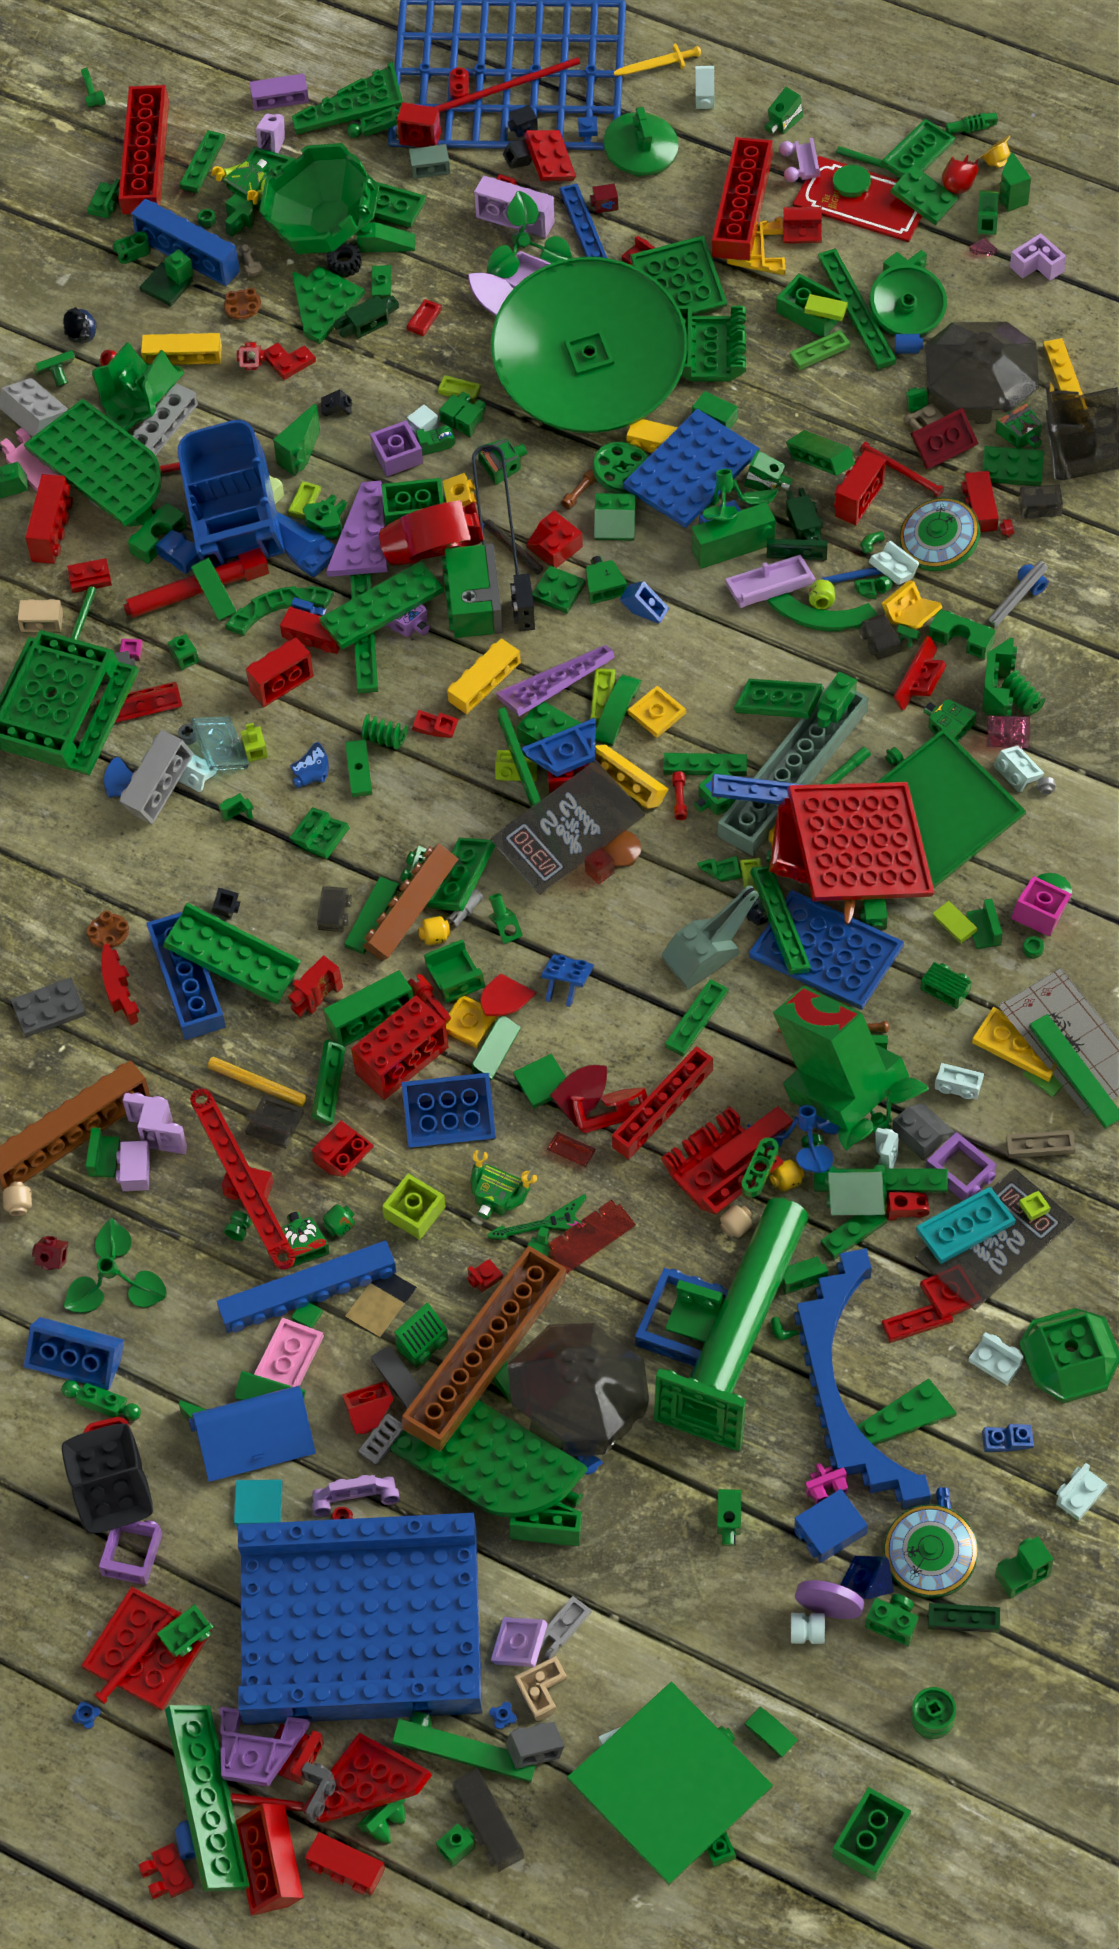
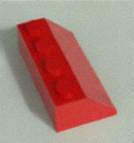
M261 1804L235 1820L250 1886L246 1889L250 1914L258 1915L287 1908L303 1899L285 1805Z

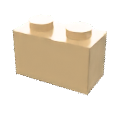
M20 600L18 623L21 632H39V630L61 632L63 610L60 600Z

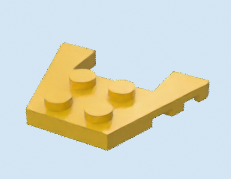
M777 217L775 221L768 223L767 221L760 222V225L757 227L750 261L727 259V264L786 275L785 257L765 258L763 235L783 234L782 217Z

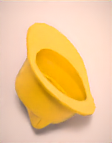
M1010 135L994 144L979 159L982 158L990 167L996 166L1000 168L1004 166L1010 155L1007 145Z

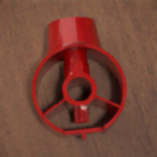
M461 500L414 511L386 525L379 532L383 555L389 564L393 566L415 564L421 559L443 556L447 548L476 546L484 541L475 502L462 506Z

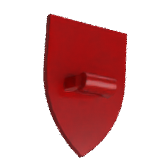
M500 973L482 992L480 1000L484 1016L490 1017L512 1014L525 1006L536 995V992Z

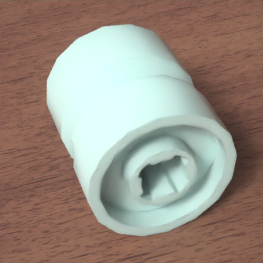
M791 1613V1643L804 1644L806 1640H809L811 1644H824L825 1613H811L810 1616H806L805 1613Z

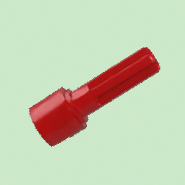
M417 974V983L414 979L410 978L407 982L412 988L413 997L417 995L448 1024L451 1016L432 994L433 987L422 974Z

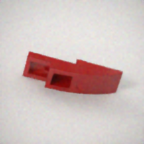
M108 943L104 944L101 968L109 1003L114 1013L123 1010L130 1025L139 1022L137 1013L140 1011L135 1001L131 1002L128 998L131 996L127 988L129 973L125 965L120 966L118 962L120 957L116 949L111 950Z

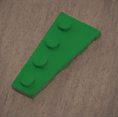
M928 1378L857 1425V1427L871 1444L875 1446L895 1439L896 1436L906 1432L909 1434L917 1431L920 1427L934 1425L945 1418L956 1417L957 1412Z

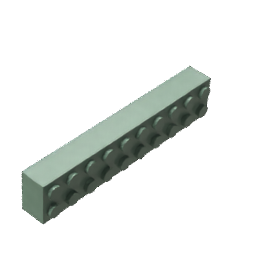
M828 685V686L825 688V690L822 692V694H821L819 700L821 699V697L823 696V694L825 693V691L827 690V688L829 687V685ZM856 691V695L837 724L831 722L826 728H820L817 725L818 700L810 719L801 718L753 779L810 785L868 712V697ZM736 799L718 822V837L753 856L768 838L769 831L775 826L779 804Z

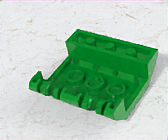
M678 306L687 333V356L682 376L691 382H731L746 372V326L743 324L746 323V308L744 306H731V316H692V306Z

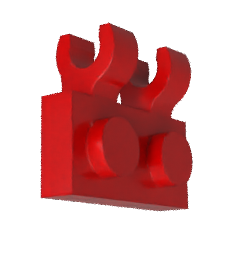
M174 1843L152 1852L153 1860H147L138 1865L143 1878L159 1871L163 1881H158L148 1886L153 1900L168 1892L171 1898H174L194 1888Z

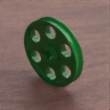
M613 442L606 444L595 455L592 465L594 477L602 487L610 492L632 494L623 488V482L648 458V455L642 449L630 443ZM612 450H619L622 454L614 455ZM631 456H638L641 460L634 461L631 459ZM605 460L608 462V465H601L598 461ZM604 476H612L614 480L607 481Z

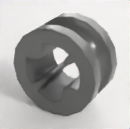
M184 724L178 730L179 738L186 745L196 742L198 735L195 726ZM190 732V736L186 737V733Z

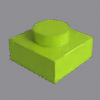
M1039 1191L1019 1201L1020 1207L1030 1221L1050 1212L1051 1207Z

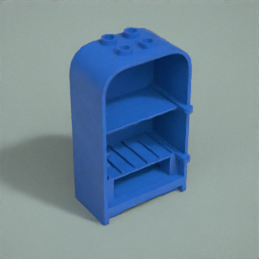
M232 420L186 434L179 442L178 458L196 551L201 561L209 558L215 568L226 564L228 559L238 557L239 554L259 547L266 558L284 554L285 550L266 457L252 426L246 421Z

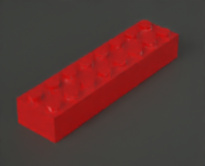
M166 85L129 86L119 189V202L122 214H131L144 199L155 202L159 206L161 205L169 97Z
M735 137L712 237V257L750 261L773 158V140Z

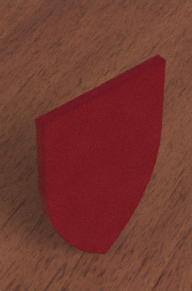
M587 1065L578 1068L570 1073L550 1094L575 1127L578 1125L571 1097L580 1096L584 1098L582 1106L586 1117L596 1107L604 1093L607 1081V1066Z

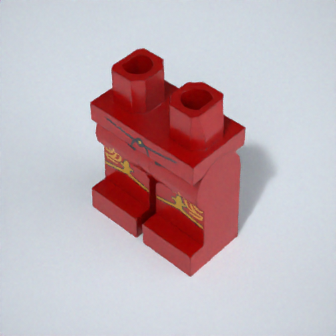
M325 955L302 975L300 981L297 979L293 982L294 991L288 995V999L292 1003L290 1006L291 1010L299 1017L307 1010L313 1014L317 1010L316 1007L322 1004L325 996L332 990L338 993L343 988L339 967Z

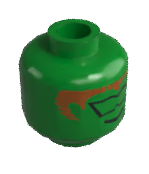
M335 1204L323 1215L324 1222L322 1225L333 1237L336 1235L343 1237L355 1226V1221L352 1218L355 1214L347 1205L342 1207L339 1204Z

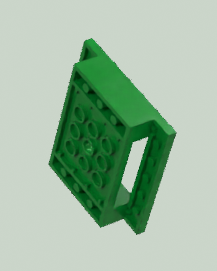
M39 630L36 638L28 637L0 695V750L90 776L139 672L138 667L119 662L112 649ZM101 681H108V686L77 749L73 740ZM57 691L55 696L47 697L49 692Z

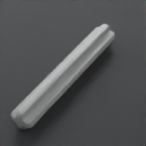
M1038 561L988 618L991 625L997 627L1045 573L1048 567L1044 562Z

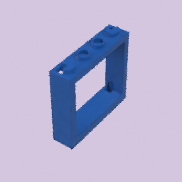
M664 1268L636 1333L635 1346L695 1366L701 1350L647 1332L667 1283L677 1286L679 1280L721 1292L723 1301L728 1289L717 1283L705 1282L697 1276L690 1277L684 1275L676 1269Z

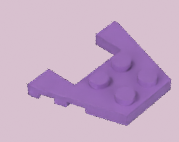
M221 1707V1776L224 1780L269 1787L309 1728V1721L307 1719L287 1717L281 1739L237 1733L242 1719L239 1709Z

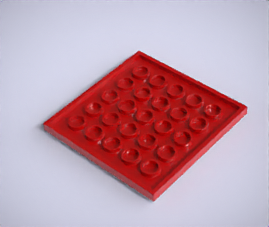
M908 782L789 785L787 792L812 901L932 897L935 892Z

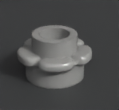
M1051 777L1039 778L1036 789L1043 795L1051 794L1057 787L1055 780Z

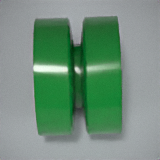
M925 1688L914 1698L911 1712L912 1725L918 1734L928 1739H939L946 1736L954 1725L956 1716L955 1700L950 1693L942 1688Z

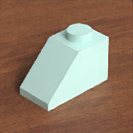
M695 66L696 109H714V66Z

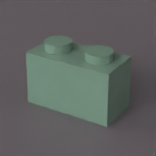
M446 144L409 149L413 179L450 174Z

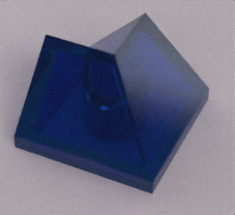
M854 1556L840 1586L854 1591L862 1599H872L893 1593L889 1559L883 1556Z

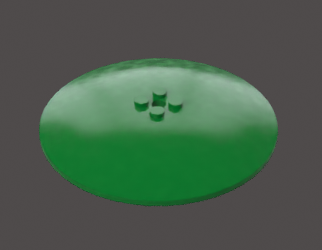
M577 257L546 265L524 278L515 286L502 303L496 315L491 337V352L494 368L501 385L509 397L523 411L533 418L558 429L579 433H599L634 424L647 417L665 402L675 389L683 373L687 356V333L682 314L669 292L652 276L622 261L602 257ZM587 349H591L595 353L591 356H587L584 354V351Z

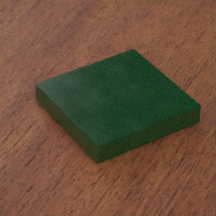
M161 262L139 288L141 292L172 306L191 285L193 277L191 276L179 285L167 276L165 263Z

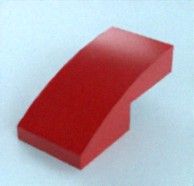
M418 710L411 730L436 737L452 738L459 719L440 712L438 716Z

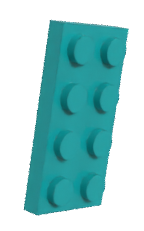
M988 1187L917 1225L915 1231L938 1262L942 1264L1013 1226L1016 1219L993 1189Z

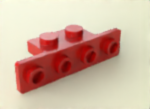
M925 637L895 692L894 699L900 710L906 709L912 696L930 697L947 666L944 660H932L937 652V648L931 637Z

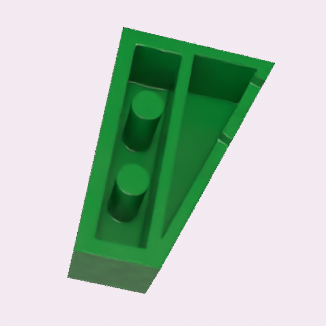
M557 1503L537 1514L511 1517L509 1524L510 1539L580 1546L582 1512L562 1503Z

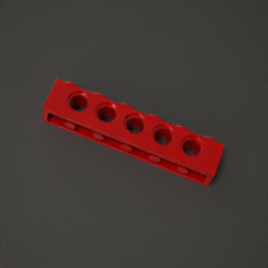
M696 1046L612 1134V1148L630 1160L713 1072V1057Z

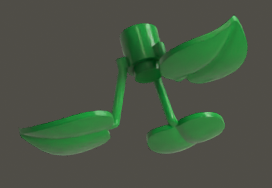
M522 191L516 192L507 207L508 220L515 226L523 225L519 231L512 235L513 252L507 245L497 247L488 260L487 274L500 278H509L515 275L519 268V259L514 256L517 253V246L524 248L531 245L542 249L540 259L551 264L573 258L569 244L562 237H549L545 241L544 246L530 241V236L524 230L526 224H534L537 221L539 211L535 201Z
M720 469L716 472L717 480L713 500L704 509L703 517L707 520L725 521L737 515L736 507H725V493L731 492L733 486L740 500L746 501V504L750 506H756L765 502L769 504L775 498L778 488L742 494L736 479H733L732 470ZM719 490L722 493L721 507L713 506L719 502V497L717 496Z
M912 1077L903 1078L890 1087L891 1093L886 1096L887 1117L881 1112L875 1113L872 1109L870 1111L871 1120L863 1118L849 1131L840 1127L838 1138L842 1147L848 1151L851 1146L867 1137L871 1132L875 1133L877 1128L892 1130L890 1125L892 1122L891 1104L905 1102L929 1090L928 1086Z
M110 1218L102 1226L95 1242V1250L99 1257H101L97 1263V1268L100 1271L97 1275L98 1283L96 1284L94 1279L87 1276L75 1279L69 1286L63 1306L67 1310L76 1313H87L96 1310L104 1300V1293L99 1289L102 1285L103 1277L111 1279L118 1275L132 1285L128 1291L129 1299L135 1306L141 1308L151 1307L164 1300L167 1296V1290L160 1277L151 1271L138 1272L135 1280L132 1281L119 1270L118 1265L114 1261L115 1256L121 1257L128 1253L132 1245V1238L124 1227L113 1218Z

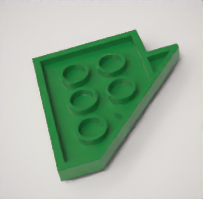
M317 266L307 278L295 271L292 272L304 336L321 344L334 330L333 323L335 320L345 316V311L354 307L365 295V289L320 266Z

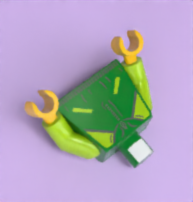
M260 159L256 165L249 161H244L230 168L223 169L215 166L212 169L211 175H216L217 181H221L224 178L223 180L228 190L234 194L238 191L247 196V201L251 200L252 205L255 207L258 201L262 200L265 179L267 178L265 171L268 169L269 164L265 160Z

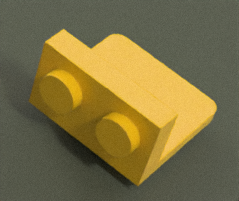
M908 580L881 603L889 623L900 624L912 629L921 628L927 620L935 616L942 609L940 602L921 598L915 582Z

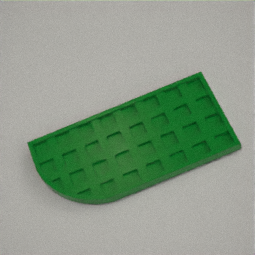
M81 399L24 443V447L29 453L59 476H65L66 481L124 527L144 513L159 494L162 484V472L155 454L84 399Z
M480 1400L475 1403L440 1452L407 1431H404L389 1447L393 1454L487 1513L501 1517H523L547 1510L564 1499L588 1471L586 1465Z

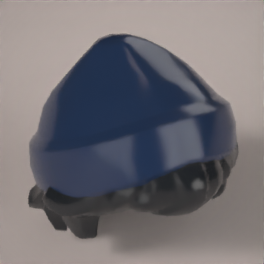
M74 307L67 310L64 314V335H67L70 341L74 343H88L93 340L97 323L88 311Z

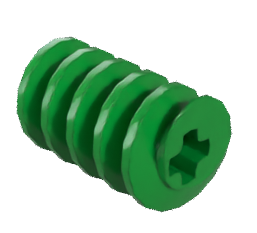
M1015 670L1006 677L1001 688L1010 689L1009 697H1013V703L1022 710L1023 714L1026 716L1035 714L1043 707L1045 698H1041V693L1036 692V688L1031 686L1030 681H1025L1026 677L1020 676L1021 672Z
M370 714L365 716L362 725V738L364 740L370 739L372 743L378 742L379 745L393 746L396 750L400 749L408 732L407 725L404 726L403 730H401L400 723H397L395 728H393V721H389L388 725H385L384 718L380 723H378L377 716L370 721Z

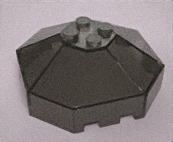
M951 322L925 344V387L928 405L933 403L944 416L963 408L968 420H975V424H989L992 418V410H1003L1005 413L1010 412L1039 388L1036 342L1008 322Z
M595 1323L550 1324L508 1364L511 1403L518 1411L531 1419L529 1431L570 1456L606 1455L612 1449V1445L618 1439L621 1440L632 1429V1425L638 1419L641 1420L646 1415L649 1393L644 1360Z

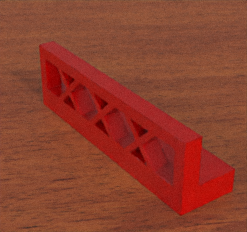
M176 681L128 693L115 723L183 706Z

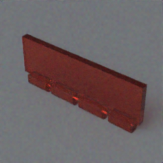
M613 1200L608 1201L598 1208L602 1217L597 1211H594L581 1220L585 1228L580 1223H577L564 1232L567 1241L562 1235H559L548 1243L551 1249L549 1254L555 1262L567 1268L566 1274L636 1226L620 1204L616 1205Z

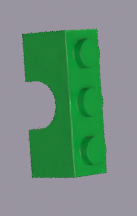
M166 502L161 508L156 510L155 514L148 521L143 523L136 533L130 536L127 541L130 554L149 564L158 555L156 544L159 540L156 537L162 534L167 535L171 530L181 532L187 526L185 514Z
M940 609L929 626L928 637L944 645H948L949 641L954 637H964L967 639L966 653L985 660L995 642L996 630L987 625L973 622L969 618H963L950 611Z

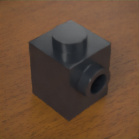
M530 105L509 112L508 127L511 132L514 131L517 138L524 136L527 130H538L537 116Z
M525 139L509 142L502 154L510 169L528 166L533 160Z
M218 888L211 913L232 918L233 913L237 914L241 902L237 901L239 893Z

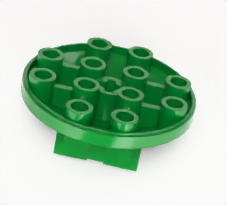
M638 107L636 112L621 115L609 124L604 134L603 147L607 158L618 169L636 177L659 174L674 162L678 152V137L668 122L656 115L645 113L644 107Z

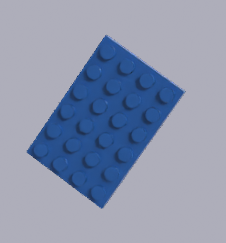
M696 409L623 482V488L632 494H636V497L686 528L712 502L717 480L716 472L720 469L732 470L733 479H735L752 461L756 451H760V448L699 409Z
M791 890L785 902L810 963V972L789 975L770 923L749 952V958L863 1010L904 947V941L854 918L851 919L849 925H845L843 913L817 901H812L811 898Z

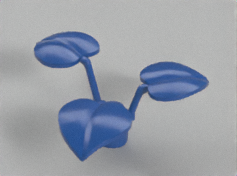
M803 1105L799 1108L798 1117H794V1121L787 1133L785 1129L773 1139L777 1141L778 1148H780L783 1144V1139H788L796 1124H798L802 1131L808 1132L810 1148H803L797 1153V1164L806 1171L824 1173L833 1164V1154L825 1145L813 1146L812 1129L816 1126V1129L820 1130L822 1128L826 1134H838L840 1127L816 1115V1109L813 1106Z

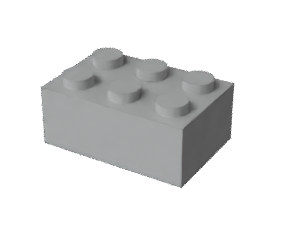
M32 378L1 388L0 409L32 437L68 410Z

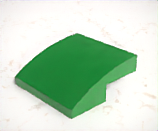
M312 807L289 838L298 846L327 859L350 827L346 822L331 818L328 812Z

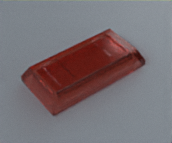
M558 1131L547 1150L584 1167L588 1165L596 1151L595 1148Z

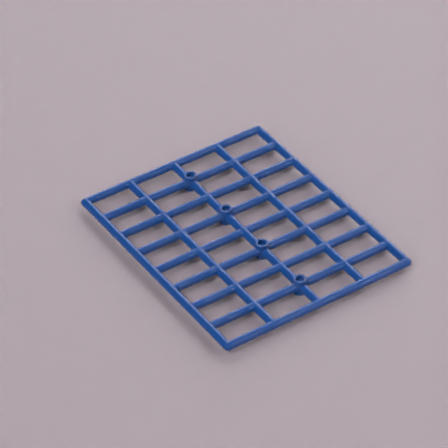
M400 0L394 63L399 88L401 75H420L419 104L416 105L435 107L440 104H426L428 80H430L431 76H449L447 102L452 101L453 99L450 96V72L457 68L459 40L479 41L477 64L474 69L465 68L469 76H475V92L483 90V81L486 79V76L504 77V82L511 80V77H521L542 70L540 66L541 42H562L560 63L568 61L569 42H589L588 66H586L585 70L565 69L545 76L559 77L558 106L537 105L538 87L541 80L539 78L531 81L530 107L536 116L537 113H557L556 130H560L562 138L564 135L565 113H583L585 117H593V114H613V120L621 116L622 76H614L613 73L623 67L626 2L624 0ZM407 5H427L425 33L405 32ZM434 5H454L452 33H432ZM461 5L481 6L480 33H459ZM489 6H509L507 34L487 33ZM516 6H536L535 34H514ZM544 6L564 7L562 34H542ZM571 7H591L590 35L569 34ZM598 7H619L617 35H597ZM404 40H424L423 58L419 68H402ZM431 40H451L449 68H430ZM486 41H506L505 69H486ZM514 41H534L533 65L530 66V69H512ZM597 42H617L615 70L596 69ZM567 77L586 78V106H565ZM597 78H615L614 106H593L594 82H596ZM510 88L503 91L502 105H482L481 98L475 100L474 104H464L444 111L446 112L444 140H439L438 145L446 144L447 148L505 149L509 142H514L507 141L509 112L527 105H510ZM453 112H474L472 141L451 140ZM481 112H502L500 141H479ZM397 125L389 128V147H412L400 145L399 140H395ZM591 136L584 137V142H564L567 150H604L603 142H591Z

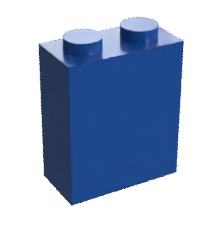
M842 1489L795 1517L793 1529L800 1540L804 1539L807 1543L810 1555L813 1558L817 1557L822 1563L865 1536L868 1525Z

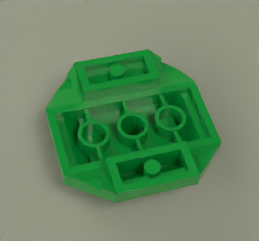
M1072 1308L1032 1320L1019 1342V1348L1034 1386L1054 1396L1055 1399L1063 1404L1107 1391L1119 1366V1349L1106 1317L1078 1308ZM1072 1347L1076 1351L1069 1352L1065 1348Z

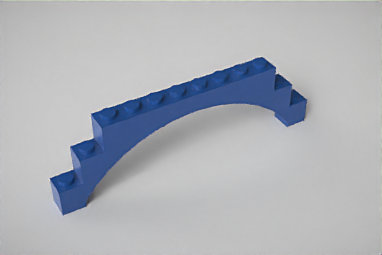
M867 1248L840 1253V1262L836 1263L838 1275L819 1278L818 1287H815L817 1300L797 1303V1312L793 1313L796 1326L800 1325L801 1332L798 1333L800 1345L805 1346L806 1353H804L805 1365L810 1366L811 1373H809L811 1387L815 1386L817 1393L814 1394L816 1408L820 1407L822 1413L819 1415L820 1426L825 1428L827 1433L824 1436L826 1449L831 1450L832 1456L829 1457L830 1466L833 1470L844 1467L847 1476L861 1473L863 1484L868 1486L870 1493L894 1489L896 1501L901 1502L902 1510L920 1505L930 1504L931 1494L926 1475H918L900 1466L872 1445L849 1416L836 1386L832 1364V1345L836 1327L847 1302L865 1279L871 1278L872 1271Z

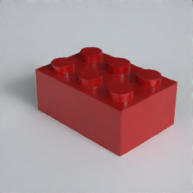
M866 450L863 451L860 457H856L851 471L848 470L846 472L843 483L838 484L834 492L836 496L834 502L835 517L855 526L884 485L886 459Z
M297 637L286 641L281 647L267 653L265 657L251 663L246 668L250 693L263 708L314 677L310 652Z

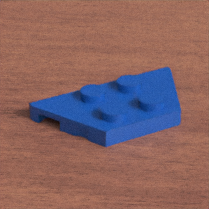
M590 719L521 748L522 753L525 757L557 777L594 762L595 719Z

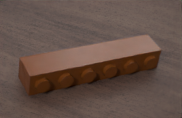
M439 843L434 847L429 846L422 855L425 857L422 863L418 862L411 870L412 877L409 880L406 879L401 884L399 889L402 891L398 896L394 895L388 903L390 908L386 913L382 912L376 920L378 924L375 929L371 928L364 937L366 941L363 947L381 961L390 957L458 860L456 856Z

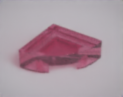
M984 237L971 245L969 251L975 255L987 254V256H991L997 253V248Z

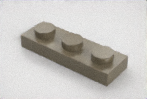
M1073 1130L1006 1135L1008 1158L1075 1154L1076 1150Z

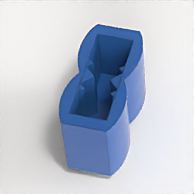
M171 530L156 544L157 554L185 574L191 570V566L201 561L196 551L195 542L188 541L181 532Z

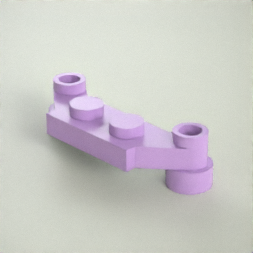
M362 1475L355 1479H339L329 1483V1486L324 1489H316L312 1492V1512L316 1517H324L331 1513L330 1503L376 1494L381 1495V1502L383 1504L392 1505L399 1502V1491L395 1486L393 1477L381 1479L376 1478L375 1475Z

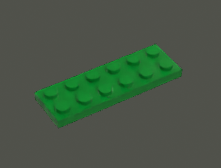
M421 560L323 615L319 620L342 650L444 592V587Z

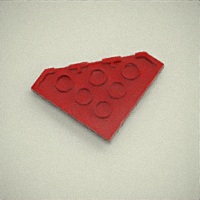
M359 1732L330 1770L335 1779L336 1787L333 1794L327 1797L322 1815L317 1817L316 1820L320 1823H325L418 1795L432 1774L424 1767ZM317 1789L302 1807V1811L305 1814Z

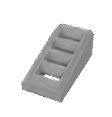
M387 1414L358 1452L376 1466L390 1451L389 1447L405 1431L401 1428L402 1423L390 1414ZM390 1426L395 1432L391 1431L388 1427ZM382 1433H385L387 1436H389V1440L383 1437ZM378 1440L384 1446L380 1447L375 1441ZM372 1447L379 1453L375 1455L369 1448Z

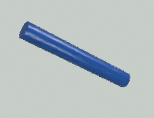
M872 567L822 577L821 580H827L834 584L882 574V572Z

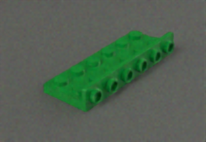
M186 903L182 914L163 944L164 948L277 1005L301 963V960L189 903Z

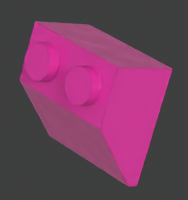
M1033 876L1019 897L1011 919L1050 937L1072 894Z

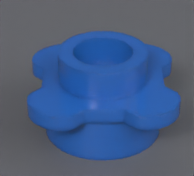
M83 1701L77 1707L72 1720L74 1723H81L85 1728L90 1729L94 1726L95 1718L100 1715V1709Z
M503 1702L502 1706L493 1707L489 1711V1715L494 1718L497 1729H503L517 1721V1716L513 1714L509 1702Z

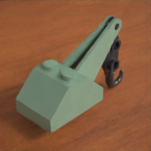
M747 886L716 916L711 919L693 921L674 935L661 955L664 962L687 990L740 954L732 938L745 917L756 926L763 925L769 921L767 915L762 917L763 905L758 892L753 886Z

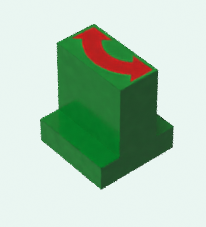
M803 985L773 1012L797 1067V1070L783 1082L790 1102L800 1107L803 1105L813 1106L816 1109V1115L847 1131L853 1128L891 1093L890 1087L894 1083L909 1077L902 1057L876 1045L863 1014L849 1006Z

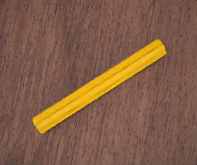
M211 1057L208 1062V1068L299 1107H302L306 1102V1095L221 1059Z

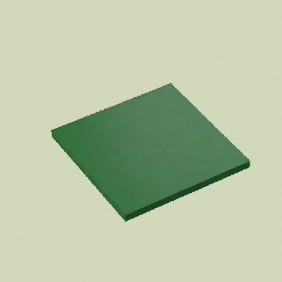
M945 728L875 782H908L933 888L1026 815V810Z
M672 1681L567 1777V1780L668 1886L773 1787V1784Z

